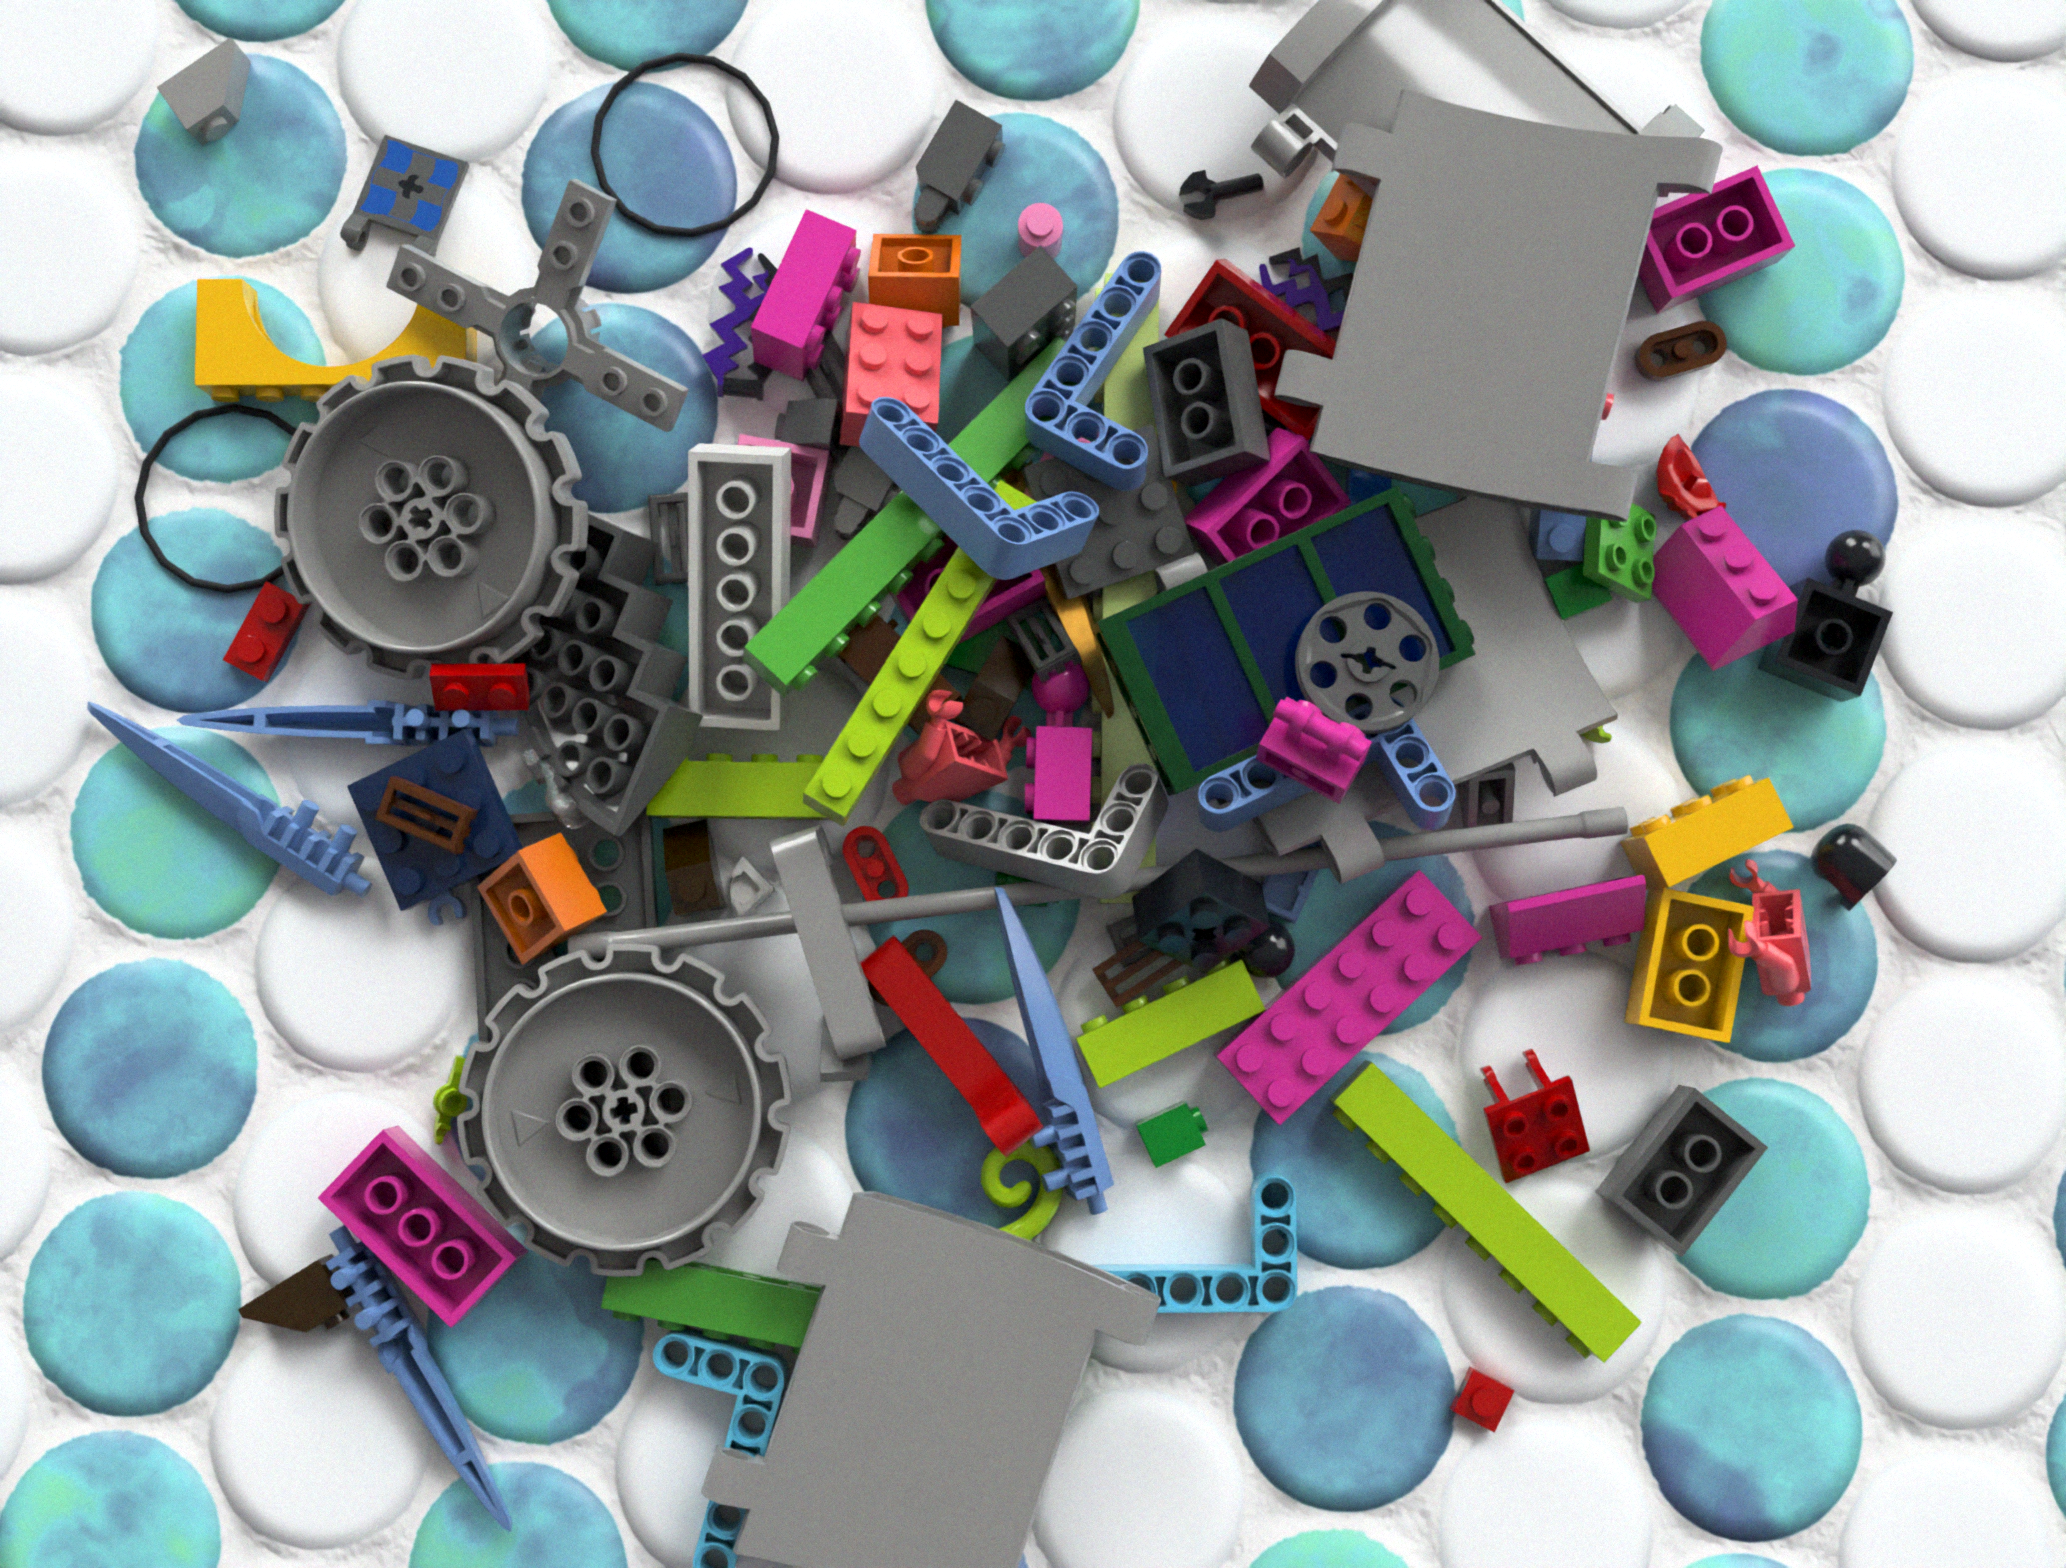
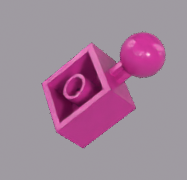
M1072 661L1064 664L1066 671L1060 674L1055 669L1048 672L1050 679L1043 683L1036 672L1032 679V694L1037 704L1046 711V726H1037L1036 737H1027L1026 769H1035V783H1025V814H1034V821L1050 825L1087 826L1090 821L1092 728L1073 727V712L1085 703L1089 695L1090 684L1080 664L1074 666Z

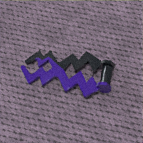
M748 247L721 263V268L733 281L718 288L736 308L734 311L709 324L710 328L724 344L703 354L702 359L717 379L718 397L724 398V395L757 398V401H763L764 384L774 371L773 369L753 362L747 366V369L758 377L757 380L725 377L726 374L739 368V364L730 358L748 349V345L735 333L734 329L749 320L751 322L754 321L778 270L763 253L758 254V261L765 273L752 276V280L763 293L750 299L744 291L752 287L753 284L738 269L754 254L753 248ZM750 335L747 338L752 344V336Z
M1300 247L1269 257L1270 265L1290 263L1289 278L1308 272L1310 286L1298 290L1295 278L1273 285L1266 265L1260 264L1259 273L1261 284L1264 288L1277 297L1285 295L1286 304L1293 309L1306 304L1314 305L1317 327L1323 332L1341 328L1345 310L1331 314L1328 296L1343 289L1346 305L1353 280L1352 272L1331 279H1324L1321 274L1318 254L1302 260Z

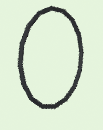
M674 53L642 62L612 86L595 116L590 153L600 188L605 194L617 199L615 206L623 216L654 233L695 237L729 227L758 204L775 174L779 133L770 102L746 73L714 56ZM678 61L713 65L741 80L762 105L771 135L768 168L751 199L724 220L692 229L657 225L629 210L607 183L599 154L603 119L619 91L646 70Z
M237 404L197 410L165 430L142 463L134 497L140 534L159 564L191 586L224 593L263 587L266 581L271 583L284 574L282 565L261 579L230 585L196 579L167 560L149 532L143 498L151 465L169 439L201 418L235 412L268 419L291 436L297 430L271 411Z

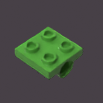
M1632 503L1626 522L1586 517L1583 576L1635 603L1651 600L1652 582L1655 577L1653 565L1654 539L1657 535L1655 515Z

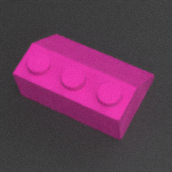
M1718 506L1681 524L1653 556L1655 577L1652 582V593L1712 671L1795 631L1798 599L1722 506Z
M1644 875L1616 878L1489 905L1500 959L1514 958L1515 965L1517 966L1542 961L1541 952L1557 948L1560 956L1587 951L1586 942L1602 939L1604 947L1631 942L1630 933L1644 930L1646 897Z

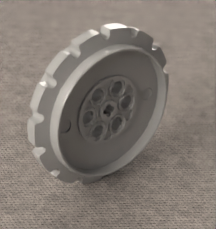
M415 354L405 355L374 363L371 367L372 376L369 382L362 376L349 375L317 401L316 407L320 412L319 422L317 424L302 422L298 426L282 461V466L291 473V482L287 487H278L275 492V535L278 538L287 539L290 543V552L282 557L281 565L295 599L299 604L316 605L318 612L313 620V624L336 648L346 655L360 654L365 650L367 653V667L388 676L405 680L420 679L423 677L426 668L430 673L431 664H488L489 656L497 663L513 661L543 637L544 631L539 623L540 617L542 615L557 617L565 609L579 579V572L570 565V556L574 552H584L587 547L588 505L584 500H576L571 493L574 483L582 479V473L567 437L559 432H545L544 424L549 417V412L530 392L517 382L508 380L501 381L495 387L494 370L472 361L441 355L437 358L435 366L431 368L427 357ZM448 466L451 470L452 479L449 486L445 487L442 482V473ZM404 472H406L409 480L405 492L401 490L399 482ZM473 503L478 509V519L474 525L468 519V510ZM387 514L392 520V528L388 534L383 527V521ZM455 546L461 552V561L457 567L451 559ZM413 551L418 556V567L414 572L409 565V558Z
M615 943L608 945L606 957L602 962L595 961L587 949H583L559 957L541 966L538 969L540 986L537 990L530 989L523 983L517 984L488 1014L485 1024L493 1032L492 1041L490 1043L481 1041L473 1043L469 1048L462 1069L459 1092L471 1097L473 1109L463 1112L457 1117V1127L465 1164L467 1166L480 1165L486 1172L484 1181L476 1187L477 1193L488 1210L503 1227L507 1228L516 1222L525 1224L528 1230L524 1240L526 1247L564 1267L570 1266L576 1256L584 1255L590 1260L591 1272L595 1275L615 1277L640 1276L646 1268V1260L650 1257L659 1259L664 1269L670 1270L690 1263L709 1253L714 1246L711 1237L712 1230L720 1228L730 1235L735 1234L761 1205L765 1198V1191L758 1185L757 1178L764 1174L777 1175L787 1149L791 1127L789 1123L780 1121L777 1118L776 1110L781 1106L791 1103V1082L784 1054L781 1052L769 1053L764 1049V1040L773 1032L770 1022L748 993L741 992L736 997H728L723 993L722 988L726 980L725 973L687 953L680 954L673 965H668L662 961L661 948L658 945ZM645 1052L652 1057L654 1071L651 1075L644 1077L634 1073L630 1065L631 1057L634 1053ZM589 1061H598L605 1065L608 1076L603 1085H594L587 1081L584 1069ZM676 1088L683 1093L685 1105L682 1110L669 1111L662 1106L660 1098L664 1089ZM623 1097H628V1104L635 1102L638 1108L630 1116V1120H625L624 1113L618 1115L615 1107L622 1102ZM581 1105L590 1112L591 1124L588 1128L578 1129L570 1123L568 1112L572 1106ZM652 1132L663 1134L668 1140V1152L658 1156L648 1152L644 1142L646 1135ZM611 1141L618 1144L622 1152V1158L619 1163L607 1164L602 1161L598 1152L599 1145L602 1142Z

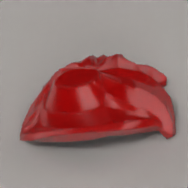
M1679 434L1671 437L1662 450L1655 471L1658 494L1662 497V501L1667 503V508L1678 512L1686 521H1690L1718 506L1726 509V502L1718 501L1700 464Z

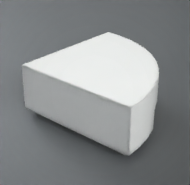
M742 857L732 872L730 899L731 906L737 917H744L752 913L775 889L745 857Z

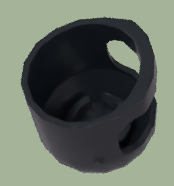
M1846 823L1831 829L1817 842L1812 850L1810 861L1814 873L1818 878H1823L1831 883L1842 894L1840 903L1850 911L1887 875L1897 862V858L1864 828L1856 824Z

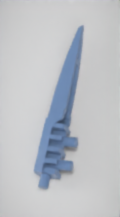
M368 700L367 706L317 705L245 708L190 714L177 719L182 725L270 735L365 739V744L430 746L463 729H472L479 747L497 746L498 736H518L520 731L518 718H498V711H466L462 709L457 711H435V706L429 704L411 706L386 700Z
M88 701L87 709L90 714L119 741L179 791L244 836L246 842L330 896H337L345 889H348L360 898H364L368 894L372 883L357 874L365 856L359 852L354 854L348 852L357 835L355 828L347 824H341L331 841V833L326 830L317 832L311 828L313 820L320 809L316 803L303 800L295 816H292L295 811L288 806L279 808L276 802L265 795L257 794L180 746L111 710Z
M994 887L1010 974L1037 1071V1080L1040 1090L1054 1098L1040 1104L1042 1113L1047 1115L1049 1125L1044 1126L1042 1130L1029 1139L1034 1149L1055 1142L1056 1146L1053 1147L1054 1154L1061 1162V1168L1041 1175L1042 1184L1047 1193L1065 1186L1067 1195L1078 1201L1086 1198L1090 1214H1100L1108 1210L1103 1191L1113 1186L1114 1182L1079 1062L1060 1008L1031 940L1006 891L1002 887Z
M345 1225L339 1227L329 1234L340 1253L326 1262L329 1270L338 1268V1271L331 1276L332 1286L337 1290H342L346 1287L350 1288L353 1295L345 1299L347 1305L350 1308L358 1303L363 1310L355 1316V1325L361 1330L373 1327L377 1335L369 1339V1342L373 1348L378 1345V1358L386 1372L389 1374L393 1371L421 1419L460 1476L500 1526L511 1532L512 1519L478 1443L427 1348L429 1345L422 1324L387 1265L362 1241L356 1243Z

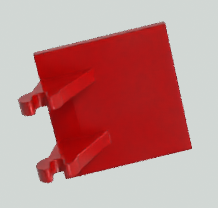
M1533 1049L1523 1051L1522 1054L1527 1060L1525 1063L1526 1068L1538 1090L1514 1100H1509L1490 1065L1480 1068L1481 1073L1485 1077L1483 1079L1484 1084L1495 1103L1483 1108L1502 1179L1505 1183L1512 1182L1590 1151L1572 1079L1568 1075L1551 1082Z

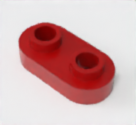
M860 826L850 831L843 842V855L865 900L875 901L907 897L909 895L908 881L886 837L878 829L871 826ZM864 841H870L875 846V852L869 858L861 857L858 852L859 845ZM884 881H891L895 886V893L890 898H883L878 892L879 885Z

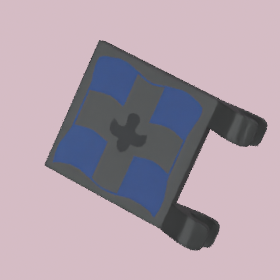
M384 135L353 213L342 226L340 236L346 241V246L356 251L364 250L372 222L417 237L412 246L435 257L438 242L469 169L468 162Z

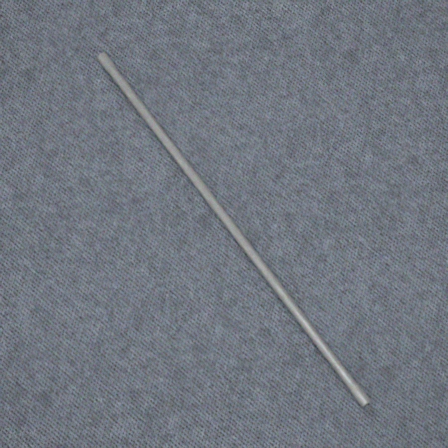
M1624 807L1583 811L1577 815L1377 840L1382 849L1384 860L1391 861L1579 837L1590 839L1623 835L1628 832V820ZM1322 846L1299 848L1279 857L1272 852L1217 859L1250 878L1330 868ZM1175 864L1139 868L1125 893L1141 891ZM1030 881L842 904L848 925L852 927L997 909L994 887H1002L1014 907L1094 896ZM791 911L622 932L603 931L570 935L568 937V953L587 949L594 960H601L606 957L608 945L615 943L658 945L661 950L795 934L797 930Z

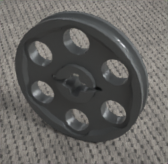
M1355 592L1330 601L1312 617L1298 641L1295 654V672L1299 688L1305 700L1317 706L1322 711L1323 716L1338 724L1341 722L1352 724L1364 734H1379L1405 724L1428 702L1438 679L1439 653L1435 638L1428 624L1408 604L1383 593ZM1377 606L1387 613L1388 625L1385 629L1374 630L1365 623L1364 612L1367 608ZM1328 619L1338 621L1343 626L1345 632L1343 640L1338 643H1328L1319 632L1320 623ZM1405 638H1413L1419 641L1424 652L1422 659L1417 662L1405 660L1399 652L1400 641ZM1365 652L1372 654L1371 661L1379 666L1374 667L1368 674L1362 672V664L1355 662V659H1360ZM1316 664L1328 665L1335 674L1333 686L1319 688L1314 685L1310 679L1311 667ZM1405 683L1412 688L1414 702L1411 706L1399 707L1393 703L1389 694L1393 684ZM1351 696L1363 697L1370 706L1368 718L1364 720L1350 718L1345 710L1347 698Z

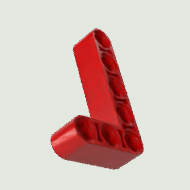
M894 935L860 961L864 975L971 1105L981 1127L1006 1158L1044 1128L1026 1097Z

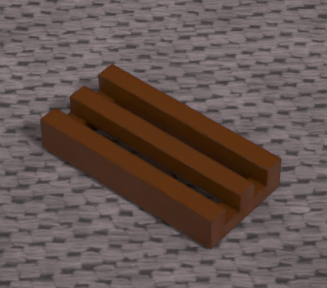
M390 776L375 820L451 853L463 854L466 846L463 844L464 838L470 835L472 828L469 825L471 820L476 819L478 810L401 777ZM399 790L459 816L458 821L450 819L401 798L396 793ZM391 807H397L453 831L452 838L390 813Z
M1137 939L1094 967L1092 971L1117 1008L1182 966L1183 963L1173 959L1123 993L1118 994L1114 987L1165 955L1155 949L1113 978L1108 979L1104 973L1105 971L1146 945Z

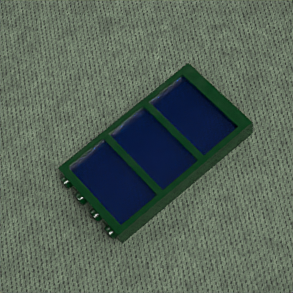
M1398 485L1102 619L1091 626V630L1168 796L1189 789L1205 781L1210 776L1257 755L1259 743L1274 719L1273 713L1280 700H1285L1286 697L1296 702L1305 700L1299 688L1295 672V654L1298 641L1312 617L1323 606L1340 596L1364 591L1378 592L1393 596L1412 607L1424 619L1433 633L1439 653V671L1476 655L1472 647L1474 644L1472 630L1465 620L1459 619L1453 606L1455 602L1453 589L1444 577H1440L1433 562L1436 560L1434 548L1426 536H1421L1414 521L1417 516L1414 504L1407 494H1402ZM1372 606L1365 610L1364 620L1370 628L1382 630L1387 627L1388 615L1382 608ZM1328 619L1320 623L1319 632L1328 643H1338L1343 640L1345 632L1343 626L1338 621ZM1405 638L1400 641L1399 652L1405 660L1417 662L1422 659L1424 652L1419 641L1413 638ZM1365 652L1360 659H1355V662L1362 664V672L1368 674L1374 667H1379L1378 664L1371 661L1372 654ZM1316 664L1311 667L1310 679L1319 688H1329L1334 684L1335 674L1328 665ZM1400 682L1395 683L1391 686L1389 694L1409 685ZM1351 696L1345 702L1346 713L1368 702L1363 697Z

